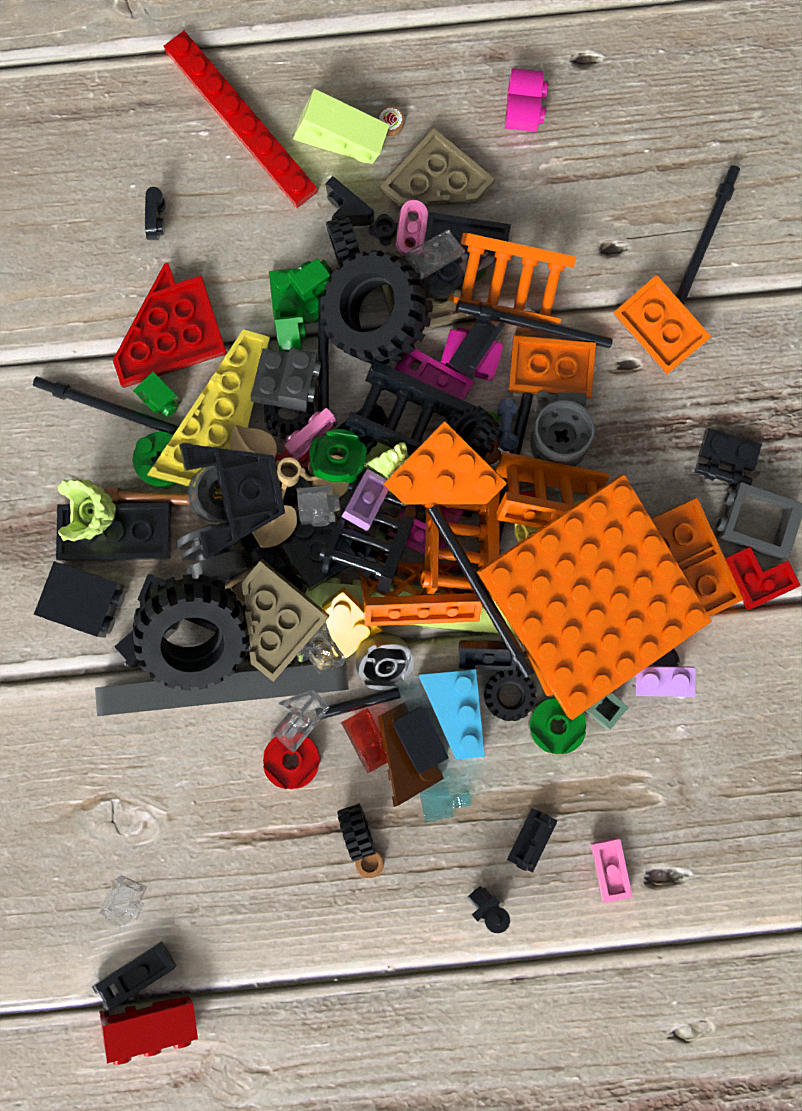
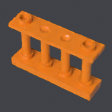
M463 233L461 244L468 246L467 251L470 254L461 296L450 295L449 301L457 304L458 300L478 305L482 302L492 305L494 309L550 323H561V318L551 316L552 306L560 273L564 272L565 267L574 268L576 256ZM485 249L495 251L494 257L497 258L487 302L471 299L481 254L484 255ZM512 255L522 257L521 263H523L513 308L498 305L507 261H511ZM538 261L548 263L547 269H550L540 313L524 310L534 266L538 265Z
M502 452L494 470L501 477L507 478L508 492L505 493L497 509V520L542 528L574 506L573 492L587 494L588 497L606 485L610 478L609 473ZM519 481L533 483L535 497L520 495ZM546 486L561 489L562 503L547 500Z
M499 492L487 504H422L423 507H426L425 570L422 571L420 585L424 587V595H433L438 586L473 590L467 578L438 575V559L456 561L450 549L439 548L440 532L427 510L438 505V507L476 511L477 515H480V524L478 526L450 522L448 524L455 535L476 537L479 541L478 552H464L470 562L476 564L481 569L500 556L499 520H497L496 513L499 507Z

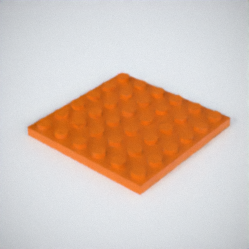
M619 475L477 571L567 717L571 720L712 622L625 475Z

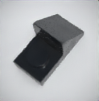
M332 176L325 183L327 199L332 205L339 208L333 214L332 220L347 215L352 227L372 225L374 222V210Z

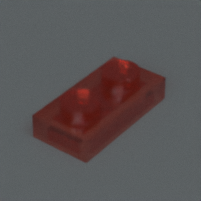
M368 708L341 722L367 773L388 763L386 751L383 750L380 730Z

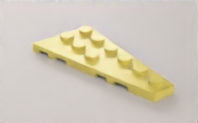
M242 330L147 476L188 486L192 476L201 468L184 471L179 444L189 443L230 450L233 427L239 425L248 428L254 402H251V392L262 348L267 349L270 337ZM214 487V489L216 490V493H217V494H221L220 488H219V489H216V488Z

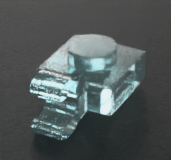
M448 787L420 793L426 823L454 817L452 808L472 805L469 791L449 795Z

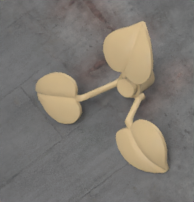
M235 425L231 433L230 450L274 455L275 458L277 443L269 433L263 430ZM331 455V457H333L334 459H342V458H343V457H340V456H336V455L332 456V455ZM284 458L275 463L279 483L282 485V499H284L286 488L295 485L300 476L307 481H313L312 487L314 492L325 499H336L347 492L349 483L330 482L317 478L313 473L310 462L308 470L311 475H308L294 458ZM284 505L285 514L252 532L261 547L270 548L277 546L290 537L297 524V515L293 507Z

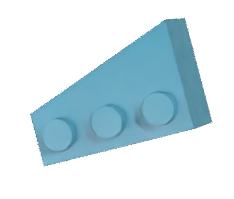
M476 669L418 675L455 759L485 757Z

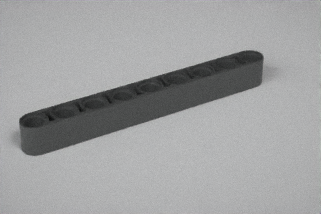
M346 661L286 667L274 682L259 670L233 673L231 676H223L224 681L216 685L210 683L207 685L208 688L200 690L199 687H191V691L181 690L179 686H175V689L164 686V681L160 683L152 681L96 687L97 716L349 690Z

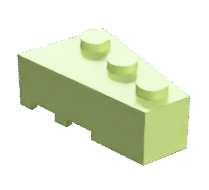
M314 89L302 110L293 140L355 158L363 163L373 164L380 155L390 125Z

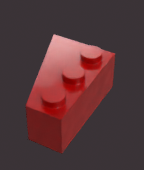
M190 996L153 1002V1006L136 1010L135 1005L127 1006L125 1008L126 1013L110 1016L109 1012L105 1010L99 1011L107 1064L113 1062L114 1065H121L131 1061V1057L144 1054L145 1057H151L161 1053L164 1048L173 1046L175 1049H180L191 1045V1041L198 1039L194 1005Z

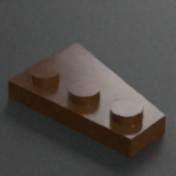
M405 702L378 716L383 750L386 751L389 766L387 770L389 781L391 780L394 794L392 796L394 807L401 805L444 779L437 765L422 773L416 771L393 727V721L410 713Z

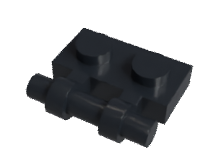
M708 428L705 430L698 455L709 459L708 464L698 462L695 473L705 475L704 478L714 481L718 479L728 482V485L736 487L741 482L751 485L753 479L743 476V469L750 472L755 470L762 444ZM719 462L733 466L732 471L720 469Z

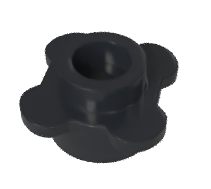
M381 214L375 220L374 225L369 227L370 236L377 237L381 245L388 246L391 244V239L397 235L398 223H395L387 214ZM387 228V231L383 232L382 229Z

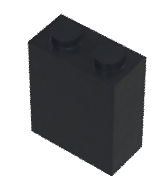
M54 561L33 615L95 637L105 638L106 634H110L114 627L115 618L113 616L116 608L120 607L124 601L125 592L123 589L125 585Z

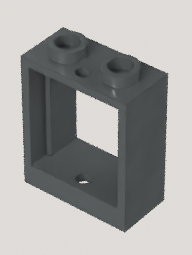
M742 482L737 484L736 487L729 488L724 499V504H727L725 513L720 515L716 524V530L719 531L716 539L743 548L751 547L754 552L778 560L789 558L802 519V503ZM744 496L784 509L773 544L733 531Z

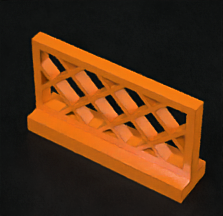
M457 561L438 562V575L454 576L451 574L453 571H462ZM425 562L399 563L396 574L406 573L410 577L403 581L395 576L393 584L398 587L392 592L389 591V594L377 591L379 580L375 582L370 578L361 576L363 571L359 570L365 626L479 622L482 604L474 590L462 589L468 593L455 594L459 589L450 588L448 590L445 587L438 586L436 592L440 593V595H424V588L418 590L411 584L416 580L420 582L422 571L425 570ZM405 590L406 592L410 593V594L413 595V596H398V595L401 594V593ZM378 592L379 594L383 595L384 597H370V596H371L373 593Z

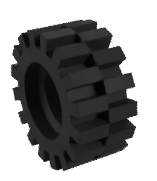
M347 215L326 222L329 238L340 269L344 266L342 263L348 257L355 259L356 253L360 252L352 224Z
M308 402L306 412L299 411V416L291 420L283 419L279 416L278 411L282 407L264 404L263 407L264 422L269 431L272 429L274 436L280 433V439L284 440L286 435H291L296 430L301 431L314 414L313 402Z
M474 405L471 406L470 410L468 408L464 409L463 415L459 413L456 416L458 420L456 422L452 421L450 425L483 457L486 454L485 450L488 449L490 451L493 447L490 444L497 441L498 438L495 435L499 434L500 429L498 427L500 425L484 408Z
M518 670L499 671L486 683L484 693L485 704L496 717L505 721H518L528 716V713L534 709L533 706L537 700L535 695L537 692L536 687H534L531 679L528 677L524 678L523 674ZM507 684L516 685L521 692L520 701L514 706L504 705L499 698L501 688Z
M360 803L338 810L337 815L340 829L351 860L354 862L375 855L371 832Z

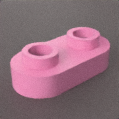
M418 200L407 201L399 213L396 247L401 255L409 258L417 256L422 251L426 235L428 211L426 206ZM408 214H414L417 220H410ZM405 241H412L414 247H407L405 245Z

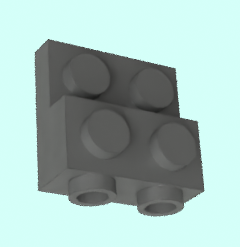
M262 348L251 392V402L306 412L308 402H314L316 386L312 385L314 378L319 379L322 362L317 361V353L290 348L289 353Z

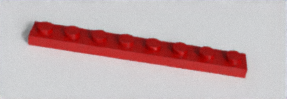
M185 30L163 46L169 57L296 208L318 193L315 184Z

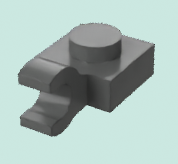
M539 392L536 396V399L545 400L547 405L559 400L573 401L583 407L586 405V393L558 392V394H550L548 392ZM537 407L536 413L539 414L545 407Z

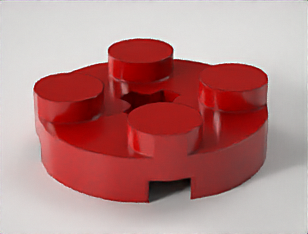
M290 731L279 734L268 743L264 750L263 768L265 775L275 786L283 789L302 788L309 784L318 772L321 760L318 747L310 737L303 733ZM286 753L298 755L297 762L299 765L297 767L291 765L288 768L285 765L287 759L284 756Z

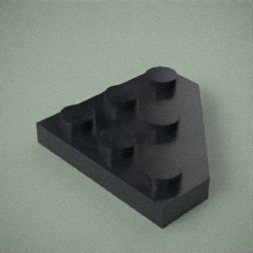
M429 212L419 273L425 279L424 284L430 289V297L445 299L463 286L470 254L467 251L468 246L461 244L463 233L508 242L511 224ZM485 249L484 255L481 254L476 276L496 262L497 258L494 257L495 251Z

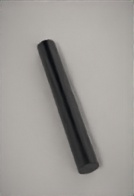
M396 687L319 708L316 711L318 719L322 720L399 699L401 696L399 688Z

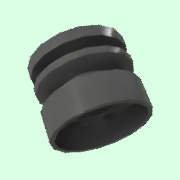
M559 400L548 404L540 411L531 434L530 448L534 458L577 466L583 460L594 438L595 424L591 414L582 405L573 401ZM563 438L565 441L560 442V444L556 442V440Z
M216 467L201 468L192 476L188 485L189 504L201 519L211 523H226L227 518L223 500L213 497L216 493L214 487L216 489L220 488Z
M227 522L200 527L177 540L176 545L178 549L187 550L181 554V559L183 561L196 560L195 564L186 569V573L192 574V578L199 579V575L209 576L212 583L214 580L223 582L249 569L243 551H229V548L237 544L239 540L217 552L214 556L203 559L198 532L228 526Z

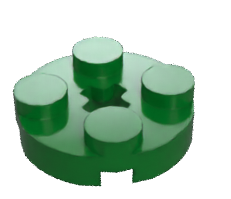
M332 429L326 431V435L321 438L319 436L316 437L311 443L309 459L313 473L317 478L330 482L351 483L358 478V475L366 465V447L364 443L362 445L358 440V436L350 431ZM337 452H341L344 458L334 459L331 455L334 456Z
M154 432L140 438L133 452L132 462L135 472L141 480L157 488H167L176 484L147 476L156 463L154 459L158 457L159 453L163 452L173 437L172 434L167 432Z
M556 697L537 704L531 713L528 727L534 743L547 753L567 754L573 752L582 744L586 735V718L583 712L571 720L567 717ZM562 718L564 720L562 724L564 731L562 733L559 731L553 733L551 731L553 726L551 721L553 719L558 721Z

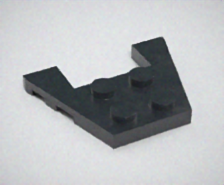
M189 443L179 444L184 471L209 466L216 467L228 526L198 532L203 559L214 556L217 552L231 546L239 539L285 514L274 455L220 449Z

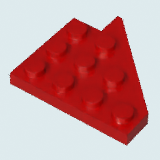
M169 263L163 265L113 358L118 379L123 388L141 383L152 372L159 377L227 354L202 276L176 283Z

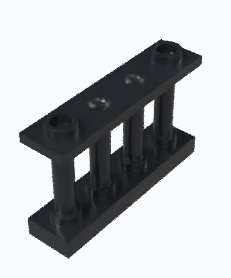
M373 360L365 381L372 385L359 415L350 412L344 427L359 437H368L392 449L397 444L405 442L408 455L411 456L422 445V438L433 413L446 417L447 423L450 425L452 421L456 422L458 420L456 416L459 413L463 415L464 409L468 408L470 410L471 406L474 405ZM382 390L389 391L397 396L385 426L369 420ZM409 401L422 407V412L411 438L395 431L405 406Z
M366 468L363 469L354 482L349 483L347 492L350 495L341 516L366 472ZM387 492L383 501L400 506L401 510L405 511L403 517L397 516V518L377 512L373 523L392 528V532L396 533L394 539L389 538L388 540L346 527L348 520L340 516L330 543H324L320 552L319 559L323 560L322 572L327 574L332 561L374 574L375 578L380 579L377 591L389 594L421 504H403L392 492ZM345 538L384 551V555L388 556L386 563L380 561L378 564L337 550L341 539Z

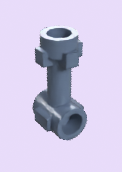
M510 398L501 399L497 410V415L501 417V428H498L500 432L496 436L499 440V448L505 452L515 450L519 444L518 437L511 433L512 417L516 416L518 406L516 401Z

